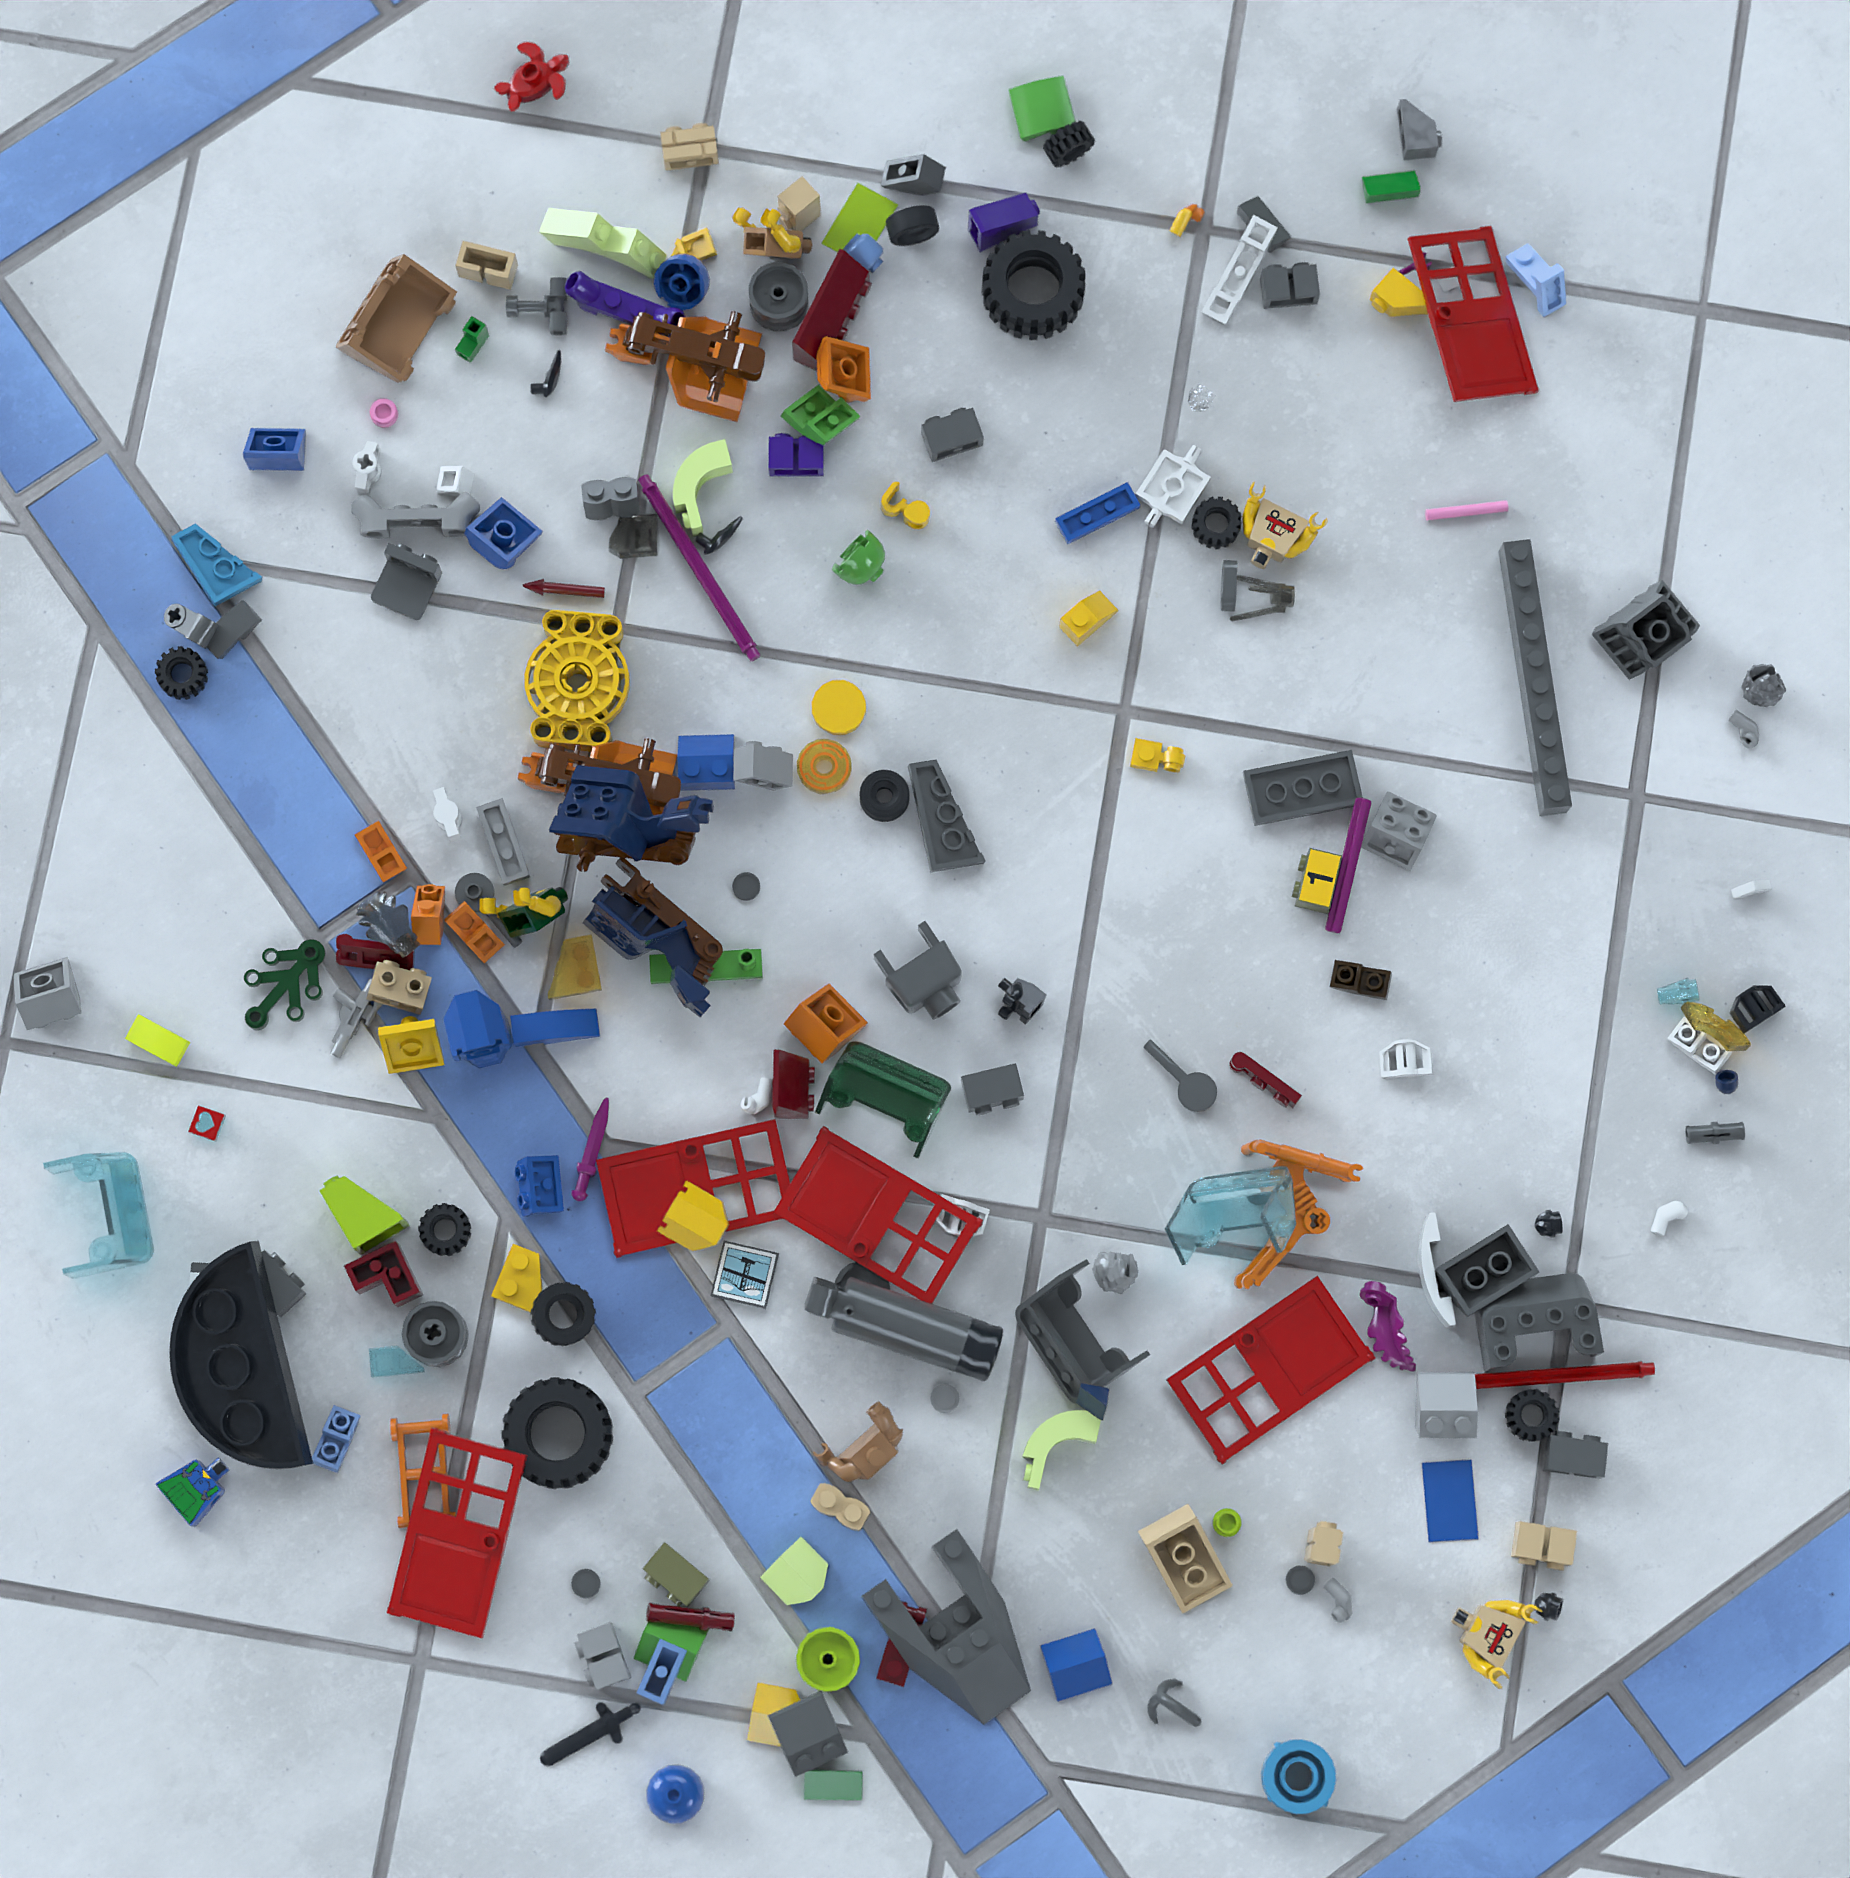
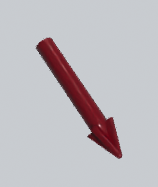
M544 579L522 585L524 588L542 596L544 593L597 598L605 597V587L545 582Z

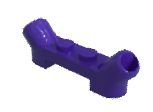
M582 271L572 273L565 284V293L576 300L577 305L582 310L594 315L601 313L629 325H632L634 317L639 312L648 313L654 317L653 320L661 322L663 315L668 314L667 323L678 326L680 317H686L680 308H667L596 281Z

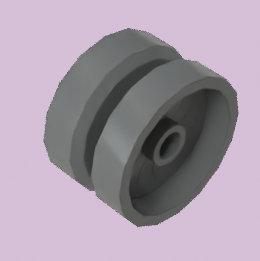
M771 262L760 267L753 274L749 283L750 310L754 319L763 328L772 331H787L796 327L805 318L809 308L808 285L803 273L795 266L784 262Z
M429 1301L419 1304L409 1312L403 1322L401 1335L404 1347L413 1358L427 1366L442 1367L452 1364L461 1357L467 1347L469 1332L466 1321L453 1307L444 1302ZM434 1330L441 1332L440 1337H434L433 1339L431 1334Z

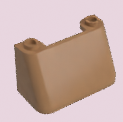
M402 254L392 258L380 273L343 332L336 348L397 383L402 382V380L405 382L414 370L411 366L413 362L411 360L412 356L437 316H440L443 312L448 314L456 303V300L453 298L457 291L407 255Z

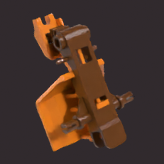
M731 311L728 324L709 319L705 316L680 317L678 326L667 323L668 314L663 315L661 322L653 320L654 317L648 313L639 312L634 317L632 326L620 324L619 329L611 328L610 337L616 338L618 343L614 345L606 343L605 352L612 354L620 361L643 365H654L658 353L669 354L666 371L678 405L738 422L748 382L760 380L765 362V351L759 348L762 333L739 327L742 314L737 312L735 319L736 311Z
M649 738L644 739L643 747L620 740L592 747L590 757L579 755L580 744H576L574 754L565 752L566 748L563 746L550 744L549 749H545L544 754L533 752L531 757H523L522 765L529 766L531 771L527 774L520 772L518 774V780L524 782L526 786L537 790L564 793L566 797L571 785V777L576 768L573 767V763L580 766L584 764V766L629 770L639 776L653 816L662 814L670 799L679 798L681 791L680 779L673 776L677 754L655 750L656 741L651 739L648 748Z

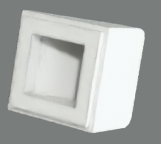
M463 466L441 467L436 493L458 497L462 492L471 494L474 473Z

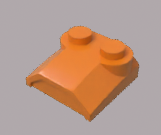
M827 336L824 337L817 352V380L823 389L837 394L839 398L842 397L847 403L856 400L862 402L870 400L869 347Z

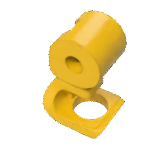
M893 482L882 496V513L885 516L895 517L901 512L904 516V523L909 527L918 530L926 527L930 518V509L925 502L916 500L907 504V500L902 498L895 505L889 504L900 488V482Z

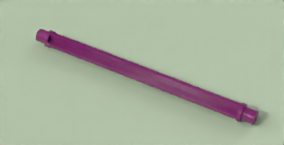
M648 474L641 476L638 482L643 488V494H645L735 638L742 653L747 655L750 662L755 661L761 656L756 648L757 644L751 638L657 487L656 482H653Z

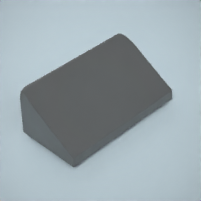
M1259 196L1238 206L1237 214L1247 226L1253 215L1278 227L1267 249L1269 253L1291 238L1290 234Z

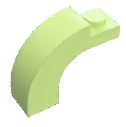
M725 439L706 444L691 453L680 466L674 480L673 501L676 514L685 512L682 513L685 529L691 528L693 537L698 536L699 533L704 534L696 504L700 488L712 478L733 473Z
M1073 1410L1057 1414L1043 1422L1031 1435L1022 1455L1023 1458L1033 1460L1032 1464L1027 1463L1023 1480L1029 1481L1027 1488L1040 1489L1047 1454L1056 1444L1065 1440H1079L1095 1444L1101 1420L1088 1411Z

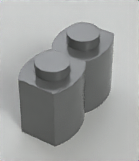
M620 477L610 482L592 480L581 485L583 506L587 519L604 520L613 515L617 517H632L640 513L637 481L634 478Z

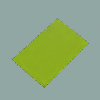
M857 183L821 244L838 252L839 249L844 250L843 248L857 233L860 236L867 233L877 241L886 226V219L894 213L899 204Z

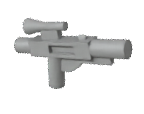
M372 979L368 980L357 1001L341 988L337 989L333 995L335 999L343 1004L339 1012L341 1024L332 1039L335 1045L330 1053L338 1058H341L350 1039H352L353 1035H356V1029L362 1018L366 1019L364 1025L369 1027L377 1011L383 1005L374 1002L372 1007L369 1005L371 1001L366 999Z

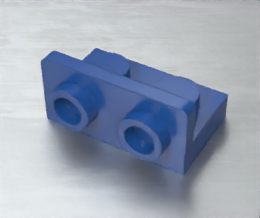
M559 1155L527 1156L518 1160L515 1167V1178L519 1182L520 1193L517 1197V1203L522 1212V1217L532 1214L563 1212Z

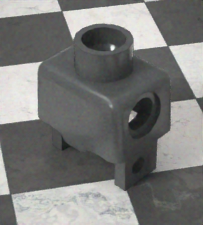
M923 921L918 925V931L930 949L896 971L881 949L874 953V960L886 977L887 988L907 1013H915L922 1007H925L934 1020L943 1016L961 1002L952 988L960 983L962 970L944 940L939 942L927 922Z

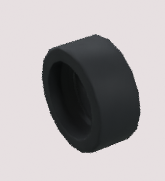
M918 205L904 208L890 215L886 219V228L890 242L893 245L910 246L934 237L939 232V223L933 207Z

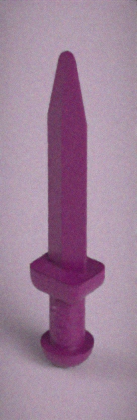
M607 1097L604 1098L594 1116L582 1161L577 1164L579 1177L575 1190L571 1192L573 1199L576 1201H584L588 1197L586 1190L590 1177H594L597 1172L595 1164L608 1122L609 1098Z

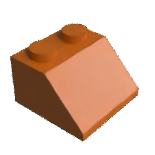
M829 983L801 1002L783 1024L823 1064L837 1054L868 1022Z

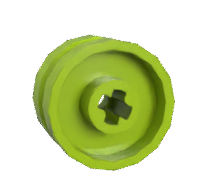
M834 1627L818 1628L808 1633L799 1644L796 1654L797 1669L802 1679L812 1688L824 1692L838 1691L849 1685L857 1675L860 1665L859 1649L853 1638L843 1630ZM825 1654L833 1655L834 1661L831 1665L823 1663L822 1658Z

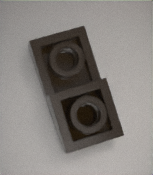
M1335 960L1330 988L1387 1000L1392 972L1364 967L1363 964Z

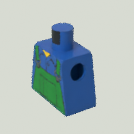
M219 1457L208 1467H205L200 1460L195 1459L158 1481L155 1485L189 1526L196 1527L225 1493L218 1480L229 1471V1468Z

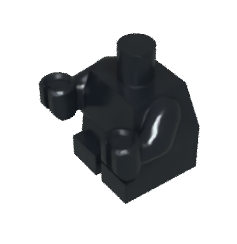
M1004 978L998 987L1005 992L1002 1002L1007 1007L1002 1006L998 1011V1015L1007 1020L1013 1012H1016L1020 1016V1021L1026 1025L1043 1006L1047 994L1034 984L1017 978L1012 984Z

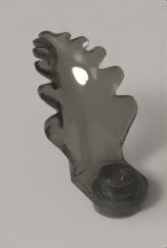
M377 891L370 897H367L357 907L358 912L356 915L364 917L358 923L361 926L370 927L366 931L368 939L387 944L393 953H399L403 958L420 945L416 940L418 936L409 928L408 908L404 904L396 907V897L394 895L386 900L387 893L385 891L382 893Z

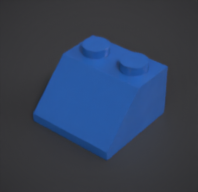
M734 734L678 736V778L681 781V791L735 789V781H733Z

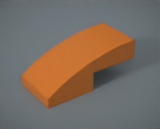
M379 820L355 834L382 882L407 869Z
M465 901L444 919L483 963H486L505 945Z

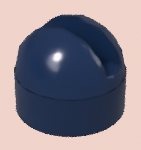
M1732 1070L1718 1072L1715 1076L1717 1089L1723 1094L1735 1092L1738 1088V1074Z

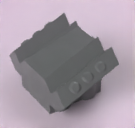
M1661 580L1649 586L1645 593L1636 596L1631 603L1619 612L1609 616L1606 623L1595 627L1592 636L1630 680L1643 674L1650 667L1656 668L1692 640L1691 636L1697 632L1700 625L1665 582Z

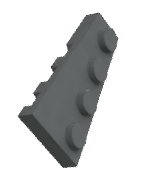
M937 760L910 763L908 770L930 873L984 864L986 862L982 852L980 853L975 838L962 817L963 813L951 794V788Z

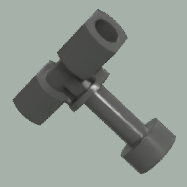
M563 277L550 278V295H545L544 301H519L518 295H507L506 316L518 317L519 312H544L545 317H550V334L567 335V314L564 312V301H567V294L565 293L567 279Z

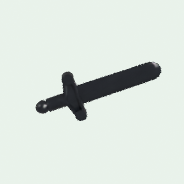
M599 1702L596 1705V1710L601 1718L544 1750L540 1755L541 1763L544 1766H551L607 1734L611 1736L614 1743L620 1744L623 1741L620 1723L633 1717L634 1714H638L641 1710L640 1704L632 1703L629 1707L627 1706L613 1713L605 1703Z

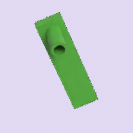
M761 949L723 951L721 957L712 966L715 969L708 981L763 978ZM664 954L649 955L651 984L670 983L672 969L667 962L666 956Z

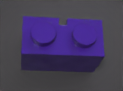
M778 433L774 437H769V476H824V445L804 435L799 438H793L790 434Z

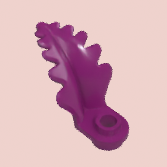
M1376 1281L1366 1282L1364 1287L1361 1288L1359 1295L1366 1304L1374 1307V1316L1367 1329L1368 1337L1376 1338L1373 1345L1374 1352L1384 1351L1381 1360L1383 1362L1391 1360L1390 1366L1393 1368L1400 1366V1370L1415 1371L1416 1364L1413 1362L1414 1359L1409 1356L1410 1350L1403 1345L1407 1342V1338L1400 1331L1404 1326V1319L1397 1309V1298L1386 1291L1387 1288L1384 1284Z

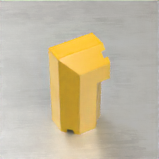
M686 1181L683 1186L688 1188L687 1192L680 1191L663 1219V1222L667 1223L666 1228L660 1226L657 1231L691 1251L718 1245L729 1226L724 1203L708 1192Z

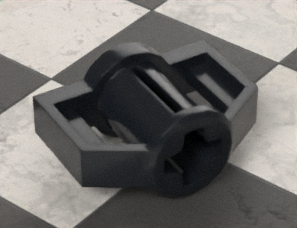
M1753 985L1735 997L1729 1014L1742 1033L1745 1034L1786 1006L1772 986ZM1757 991L1764 993L1773 1006L1771 1010H1769ZM1739 1002L1743 1005L1749 1016L1752 1018L1753 1021L1751 1023L1748 1022L1746 1017L1739 1009Z

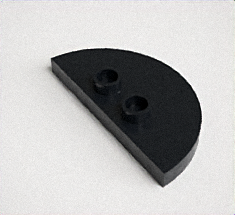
M249 1241L224 1252L214 1259L199 1273L184 1294L177 1309L170 1336L169 1356L173 1385L179 1402L190 1422L211 1445L222 1453L240 1462L261 1468L286 1469L314 1464L259 1241Z

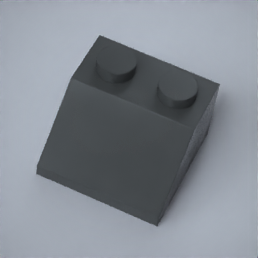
M821 1691L768 1715L795 1777L849 1753Z

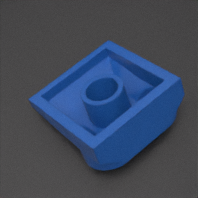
M501 497L466 527L464 534L470 546L492 565L499 569H509L543 531Z

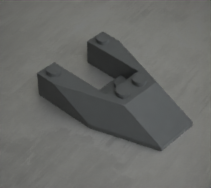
M956 1529L934 1544L932 1549L964 1595L920 1627H918L886 1579L862 1595L861 1598L909 1668L984 1725L1029 1693L1031 1689L1005 1601L971 1548Z

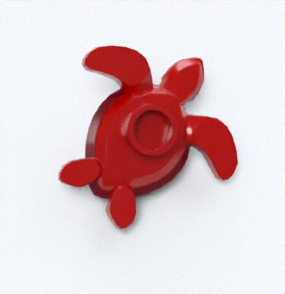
M532 42L520 43L517 46L518 51L529 57L530 62L519 66L512 74L509 83L499 82L494 86V90L498 94H507V99L509 100L508 108L511 112L516 111L521 103L542 98L551 89L554 98L558 100L564 95L566 89V81L559 72L568 68L569 56L559 54L553 56L546 63L544 52L539 45Z

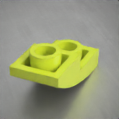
M140 1014L137 1015L125 1037L131 1043L176 1067L190 1044V1041Z

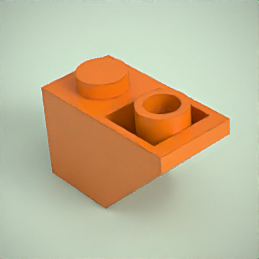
M433 884L417 885L411 913L413 944L441 945L444 931L445 886Z

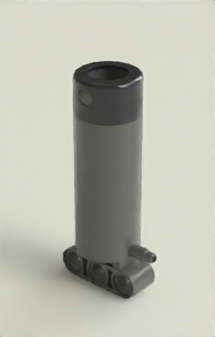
M813 1277L805 1301V1311L824 1318L830 1317L834 1319L832 1331L965 1376L974 1377L981 1381L988 1380L1003 1337V1328L1000 1326H994L985 1321L853 1277L848 1278L844 1288L831 1281Z

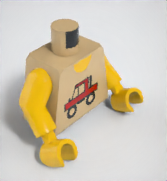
M1253 482L1249 488L1251 497L1247 499L1242 515L1243 532L1249 539L1247 546L1256 550L1251 563L1260 569H1265L1271 558L1282 562L1285 558L1292 559L1308 550L1318 535L1317 530L1327 525L1328 519L1325 518L1322 524L1318 525L1315 522V517L1319 512L1312 514L1308 521L1265 498L1260 502L1259 499L1265 495L1266 486L1264 485L1263 492L1257 494L1253 491L1255 484Z
M1510 1600L1488 1601L1484 1606L1478 1605L1473 1614L1458 1607L1452 1617L1451 1623L1464 1629L1460 1642L1463 1644L1462 1652L1471 1668L1485 1678L1490 1679L1498 1689L1503 1688L1497 1682L1499 1676H1506L1507 1679L1510 1678L1502 1667L1526 1621L1532 1624L1539 1623L1530 1617L1531 1613L1535 1610L1542 1612L1535 1605H1524Z

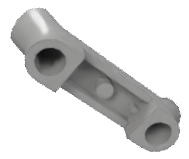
M462 492L447 508H438L436 505L427 504L422 505L421 508L397 505L394 506V509H382L367 494L359 496L351 507V513L361 521V535L367 538H390L391 527L442 526L445 537L465 536L464 533L466 527L470 525V520L480 512L479 503L473 496Z

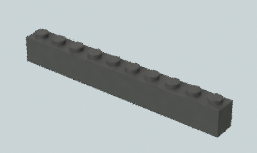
M1531 539L1503 542L1498 553L1539 816L1567 813L1572 807Z

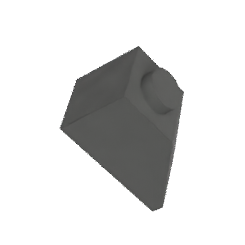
M925 154L886 161L881 186L886 189L917 195L941 192L946 167Z

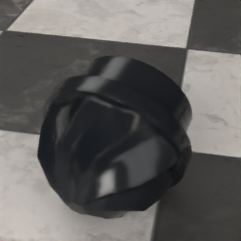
M1550 1209L1546 1210L1544 1213L1539 1214L1535 1220V1229L1541 1236L1554 1238L1556 1234H1562L1563 1232L1559 1211L1552 1212Z
M1554 1592L1542 1593L1534 1602V1605L1542 1610V1612L1536 1610L1537 1614L1546 1621L1550 1619L1557 1621L1562 1610L1563 1598L1557 1597V1594Z

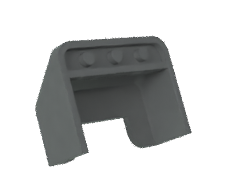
M1576 1273L1530 1278L1475 1312L1484 1372L1498 1367H1505L1514 1362L1517 1356L1515 1336L1570 1329L1572 1343L1576 1351L1583 1355H1590V1357H1596L1604 1353L1597 1308L1585 1280Z

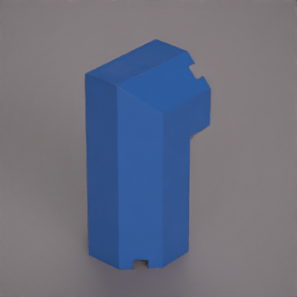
M478 990L454 995L443 1019L454 1061H461L462 1058L479 1069L502 1063L508 1049L510 1050L514 1042L509 1021L501 1007Z

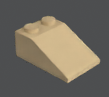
M1189 1504L1138 1531L1182 1614L1233 1586Z

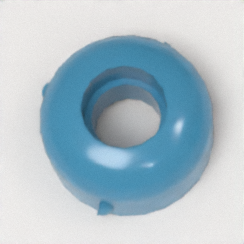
M1302 1739L1273 1743L1275 1747L1267 1755L1261 1771V1782L1268 1800L1278 1808L1295 1814H1307L1318 1810L1322 1806L1327 1807L1328 1800L1336 1784V1770L1329 1754L1321 1746ZM1294 1762L1306 1764L1312 1775L1308 1787L1301 1791L1292 1790L1285 1781L1286 1769Z

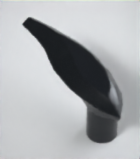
M557 350L550 369L546 373L544 383L531 384V394H544V397L547 398L554 391L560 374V350Z
M740 516L732 521L723 530L718 531L712 539L699 533L695 542L705 548V555L715 552L730 539L743 518Z

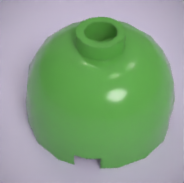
M866 530L865 537L860 534L840 555L844 559L840 566L835 562L832 567V571L847 583L859 585L867 582L869 579L874 582L884 571L881 568L885 560L884 547L876 536L869 530Z

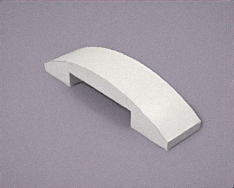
M1253 215L1241 237V242L1219 283L1212 291L1202 313L1225 325L1227 324L1256 273L1278 227Z
M1434 1212L1426 1216L1420 1232L1418 1243L1419 1275L1425 1296L1433 1312L1446 1328H1451L1456 1325L1451 1296L1439 1298L1430 1244H1437L1440 1241L1436 1213Z

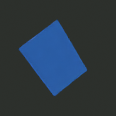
M1472 1460L1422 1463L1428 1541L1479 1539Z

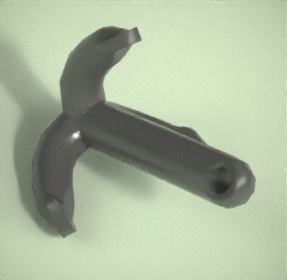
M1168 1679L1158 1685L1156 1694L1149 1699L1147 1705L1149 1718L1154 1724H1158L1157 1706L1162 1704L1192 1726H1200L1202 1721L1194 1712L1167 1694V1690L1176 1686H1182V1681Z

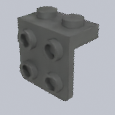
M388 543L384 551L387 562L371 594V600L378 605L411 619L420 620L442 575L441 568L437 563L438 561L427 554L419 556L412 553L413 550L406 545L397 543V546Z

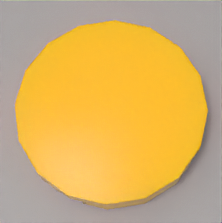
M832 680L823 684L815 692L811 702L812 716L816 724L824 731L833 735H846L855 731L866 715V700L862 691L853 683L845 680Z

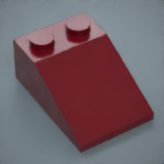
M774 1049L772 1097L775 1119H809V1112H814V1095H809V1084H815V1067H810V1062L807 1058Z

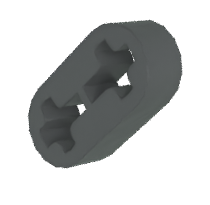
M1223 560L1220 610L1234 612L1236 606L1237 561Z

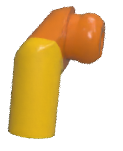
M1191 204L1181 209L1169 231L1181 237L1191 219L1196 222L1202 220L1205 214L1204 209L1199 208L1197 204Z

